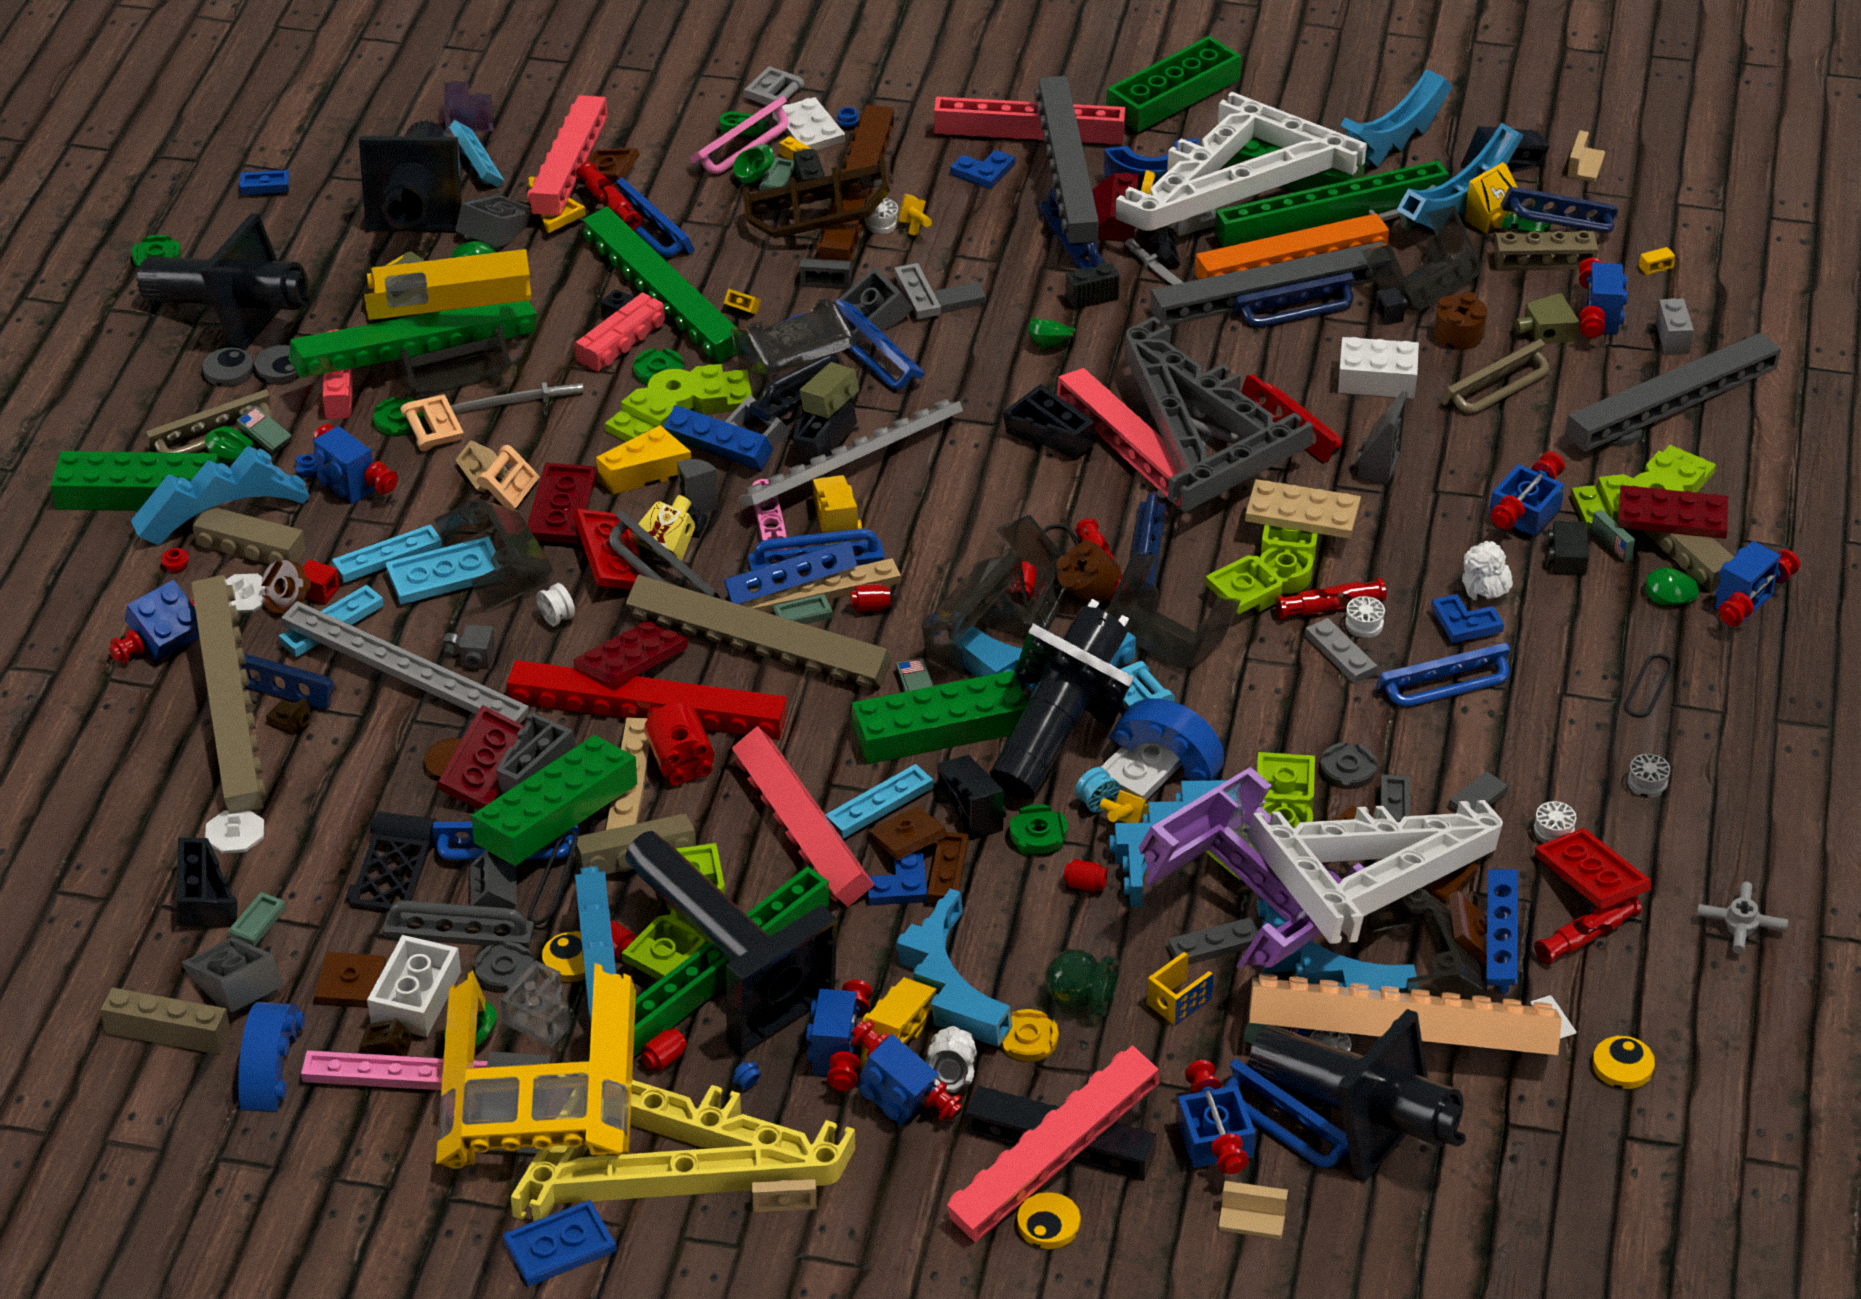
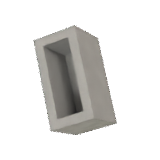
M1676 298L1660 299L1655 324L1664 354H1690L1694 330L1685 300Z

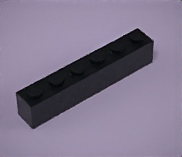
M978 1085L966 1112V1133L1016 1146L1025 1132L1037 1128L1050 1111L1057 1110L1060 1107ZM1115 1122L1071 1161L1145 1181L1155 1155L1156 1133Z

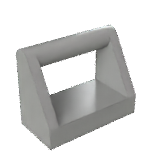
M749 395L725 422L740 426L758 417L749 412L750 403L756 401V399ZM758 417L769 426L763 435L767 437L771 446L784 441L792 433L778 417L770 421H765Z

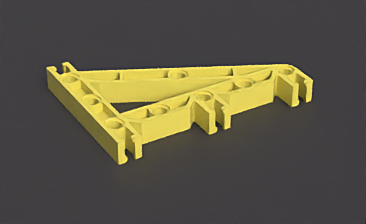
M632 1080L630 1125L705 1149L583 1157L588 1149L587 1144H582L579 1147L559 1145L551 1146L547 1149H539L511 1196L513 1217L523 1220L526 1216L524 1209L528 1204L529 1207H532L534 1222L547 1217L554 1204L585 1202L590 1199L591 1201L751 1191L752 1183L781 1180L815 1179L816 1186L831 1185L840 1179L855 1151V1129L846 1127L845 1136L840 1144L834 1145V1131L837 1129V1124L826 1120L816 1140L811 1145L805 1133L741 1114L740 1093L732 1091L729 1102L724 1109H720V1096L723 1090L720 1087L711 1085L699 1108L696 1109L689 1097ZM588 1088L575 1089L558 1119L583 1118L587 1114ZM625 1100L601 1102L602 1121L607 1117L624 1123Z

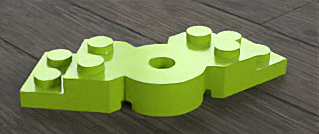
M722 364L697 366L690 372L682 369L660 371L651 377L648 382V388L636 389L621 401V410L605 423V431L627 442L659 425L664 428L674 405L688 410L694 407V411L703 415L734 412L749 395L752 396L748 371L733 370L723 372Z
M1669 445L1663 452L1658 451L1646 464L1645 472L1637 475L1635 478L1625 474L1598 477L1597 485L1572 488L1571 498L1581 521L1586 522L1587 530H1591L1594 512L1600 509L1618 524L1621 485L1697 493L1715 473L1716 464Z
M1264 525L1260 558L1259 556L1247 555L1205 576V585L1238 614L1252 607H1255L1260 612L1274 605L1277 596L1302 591L1310 584L1318 533Z
M1258 752L1257 773L1272 785L1263 799L1266 802L1262 808L1270 816L1272 812H1280L1292 828H1296L1300 822H1313L1315 756ZM1236 832L1241 839L1258 853L1244 832ZM1209 850L1206 851L1207 854H1209L1213 859H1215L1218 863H1220L1224 868H1226L1230 873H1232L1235 877H1237L1240 880V878L1234 872H1232L1224 863H1222L1213 853H1211Z
M716 843L676 848L679 853L725 894V884ZM667 903V909L671 911L670 915L658 916L622 952V961L658 980L662 979L707 944Z

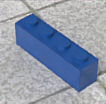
M674 405L664 425V429L684 445L763 471L773 450L765 435Z

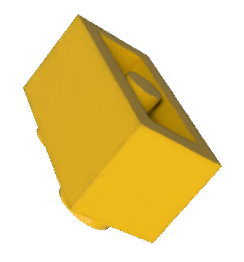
M791 136L779 142L780 155L792 161L795 151L811 149Z
M1668 247L1640 254L1639 267L1646 275L1671 269L1674 266L1675 255Z
M728 289L724 300L726 305L755 315L761 303V300L731 289Z

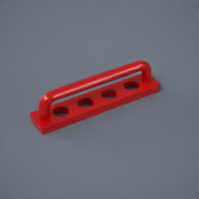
M1254 374L1246 376L1241 393L1273 414L1274 423L1293 413L1301 417L1299 427L1304 426L1306 422L1313 425L1312 431L1316 435V443L1313 444L1311 441V446L1306 449L1322 462L1329 461L1333 450L1341 447V437L1278 387L1264 383ZM1260 393L1265 395L1264 404L1260 400ZM1278 405H1280L1282 409L1281 417H1279L1277 414L1276 409Z

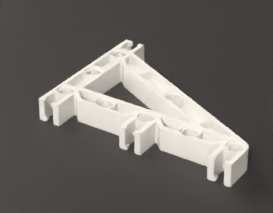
M1231 92L1228 94V103L1226 100H1222L1219 103V124L1202 139V146L1180 139L1177 148L1172 147L1168 150L1169 171L1151 187L1150 195L1129 187L1126 189V197L1120 195L1116 199V219L1142 230H1155L1330 168H1336L1353 175L1358 169L1357 163L1359 166L1365 163L1367 143ZM1253 137L1283 148L1219 170Z
M1477 800L1475 811L1470 808L1471 805L1468 801H1459L1456 814L1405 816L1400 822H1397L1384 806H1376L1373 818L1368 814L1369 810L1366 807H1357L1355 819L1300 822L1296 828H1292L1280 812H1272L1269 824L1264 820L1265 816L1262 813H1253L1247 839L1329 943L1332 944L1341 942V930L1348 936L1347 940L1349 942H1357L1365 915L1496 850L1503 821L1485 800ZM1382 859L1343 878L1339 884L1321 864V862Z

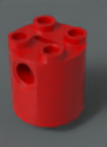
M678 702L667 704L656 709L648 717L644 726V733L660 771L669 780L670 784L677 786L698 777H706L712 772L714 750L693 707Z

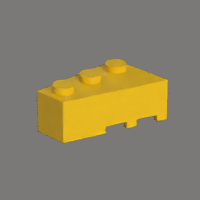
M659 425L597 456L598 481L612 494L645 487L646 482L658 479L661 483L669 481L668 477L678 475V461L691 459V451Z
M844 475L813 479V500L822 533L862 529L861 520H858V509L853 497L852 487L847 484ZM841 542L826 543L825 545L838 544Z
M903 977L896 986H892L889 989L888 994L883 1000H878L875 1008L870 1013H866L862 1021L867 1023L869 1020L875 1022L874 1031L879 1035L884 1033L888 1035L893 1034L907 1045L910 1039L917 1040L933 1013L930 1010V1005L933 997L936 995V988ZM863 1045L860 1054L861 1070H863L868 1058L866 1057L868 1049Z

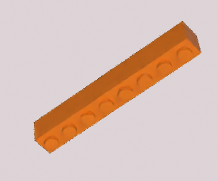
M1376 213L1196 254L1195 274L1198 279H1204L1381 241L1387 248L1389 229Z

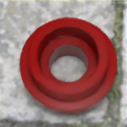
M172 548L163 553L161 561L168 571L180 572L187 567L189 557L185 550Z

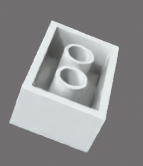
M1342 337L1338 393L1398 397L1403 391L1407 392V398L1415 399L1419 343Z
M402 935L367 999L370 1022L375 1023L398 1018L411 1034L427 1037L449 996V987L453 984L455 985L461 973L458 948Z

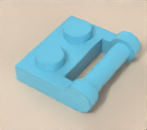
M1143 661L1120 669L1134 677L1122 705L1125 710L1133 703L1144 699L1157 698L1174 702V694L1169 689H1164L1149 673V668ZM1138 679H1141L1154 694L1152 695Z

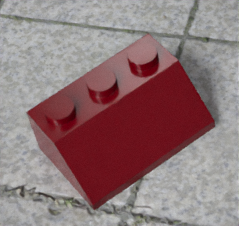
M1114 173L1092 189L1099 221L1098 240L1126 241L1129 238L1134 240L1135 226L1116 219V199L1120 195L1126 197V189L1129 187L1138 190V174Z

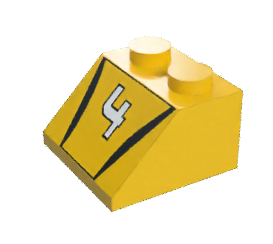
M1502 162L1469 181L1465 221L1485 234L1501 225L1502 217L1505 216V213L1515 214V212L1504 211L1500 205L1508 188L1511 186L1517 187L1505 163Z

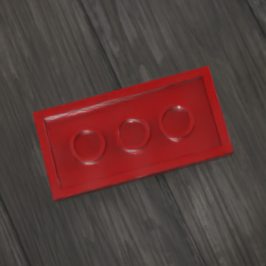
M577 508L573 517L597 586L621 588L631 591L637 576L641 574L610 547L609 534L619 522L615 516L616 513ZM627 528L620 536L619 541L642 561L635 539Z
M1585 828L1535 847V857L1601 910L1651 890V879Z

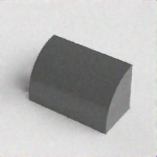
M802 258L800 262V286L849 289L853 272L852 261Z
M698 459L678 461L679 495L690 500L692 503L690 506L699 507V511L702 514L718 510L715 467L706 461Z
M485 850L470 865L471 906L512 909L517 905L516 866Z

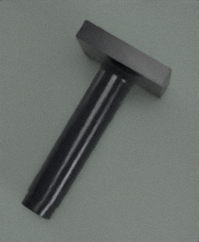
M654 831L642 833L629 845L625 859L636 871V874L728 962L726 965V1042L741 1056L811 1012L812 1001H818L820 989L835 990L838 919L822 904L770 937L669 842L663 840Z

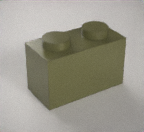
M830 362L799 390L804 411L824 418H830L859 391L855 369Z

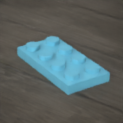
M489 536L385 562L386 571L400 604L505 578L504 568Z

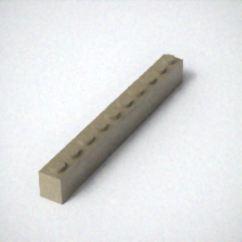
M224 575L193 581L191 583L224 800L229 813L264 808L262 796L267 795L264 779H259V774L263 773L261 758L255 755V751H260L257 735H252V729H256V722L253 712L249 713L248 710L249 707H253L250 691H245V686L249 685V679L246 669H242L241 666L246 664L243 648L238 647V643L243 641L239 626L235 627V622L239 621L236 605L232 606L231 601H236L232 584L227 585Z
M642 575L637 576L626 602L632 615L637 619L647 621L649 618L666 628H671L672 626L679 627L683 632L693 636L699 633L705 635L710 641L721 643L722 640L739 650L745 651L746 648L755 650L758 655L765 658L775 656L788 665L795 666L798 663L815 673H820L821 671L828 672L832 677L841 681H845L848 678L856 681L858 685L864 688H871L872 686L881 688L892 661V657L886 648Z

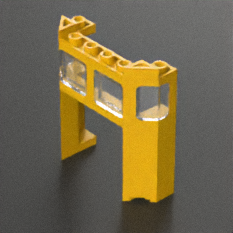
M522 249L371 268V273H367L368 287L370 289L374 288V293L364 294L369 320L532 300L527 250Z
M594 963L590 1061L474 1068L477 1011H485L486 1000L473 970L468 973L466 981L459 984L456 988L454 984L449 987L436 1164L459 1169L465 1165H474L475 1152L483 1153L490 1149L515 1151L524 1147L547 1149L551 1146L559 1145L579 1147L582 1144H587L591 1155L597 1156L629 1154L636 990L631 976L623 973L622 978L619 974L606 973L602 965Z

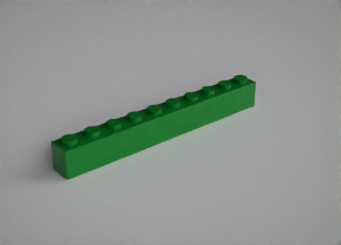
M1438 160L1216 210L1214 234L1225 248L1367 216L1370 210H1373L1375 213L1390 211L1398 208L1408 188L1419 191L1426 190L1432 185L1440 186L1448 181L1449 173Z
M608 206L583 219L585 239L589 243H593L601 255H606L615 268L618 267L623 272L627 280H632L641 293L645 292L652 299L655 298L661 301L664 305L665 316L667 318L671 317L681 331L685 330L691 340L703 348L708 357L712 356L718 363H721L744 350L741 331Z
M529 301L438 311L290 339L289 361L299 377L305 378L531 334L535 330L537 313Z
M807 866L746 914L771 937L821 904L826 908L829 905V881ZM708 943L636 998L633 1057L641 1052L643 1045L663 1030L672 1028L726 986V965L728 962Z

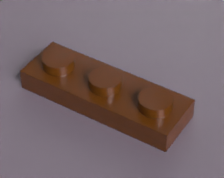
M946 832L947 836L938 840L927 893V902L937 903L939 899L944 898L950 889L960 890L969 834Z

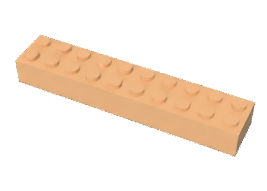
M1266 973L1259 974V978L1252 977L1249 1023L1382 1037L1391 1027L1393 1021L1398 1019L1406 1009L1418 1012L1422 1041L1558 1055L1562 1018L1558 1011L1552 1008V1004L1534 1002L1532 1007L1523 1006L1521 1001L1514 999H1503V1003L1491 1002V998L1485 996H1473L1472 1000L1460 999V995L1455 993H1442V997L1429 996V991L1412 989L1411 994L1399 993V988L1381 986V991L1370 990L1368 989L1369 985L1361 983H1351L1350 987L1338 986L1337 981L1320 980V984L1308 983V979L1303 977H1290L1289 981L1277 980V975Z

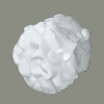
M1484 541V543H1480L1478 546H1473L1464 555L1462 581L1468 596L1473 600H1477V594L1484 596L1486 599L1496 598L1508 593L1512 587L1511 571L1509 566L1505 565L1506 555L1500 546L1496 545L1493 541Z
M955 1026L940 1030L931 1040L932 1044L927 1052L926 1063L939 1073L934 1086L936 1087L941 1082L947 1084L946 1091L955 1093L972 1083L974 1078L972 1063L977 1054L975 1042L971 1033L960 1030Z

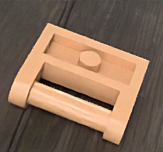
M445 394L408 402L400 409L403 417L408 419L418 439L417 445L421 451H427L433 446L463 439L464 432ZM417 413H423L433 434H426Z
M503 445L492 465L477 478V483L480 487L488 489L511 512L519 505L540 476L511 446ZM506 462H509L512 467L499 483L495 477Z

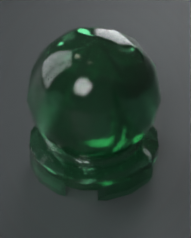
M1069 949L1063 951L1050 961L1045 972V985L1048 993L1057 1004L1065 1008L1081 1009L1089 1005L1092 1015L1104 1018L1108 1013L1106 1009H1103L1106 1001H1113L1117 988L1119 973L1113 972L1114 965L1118 966L1119 960L1105 956L1098 963L1092 954L1083 950Z

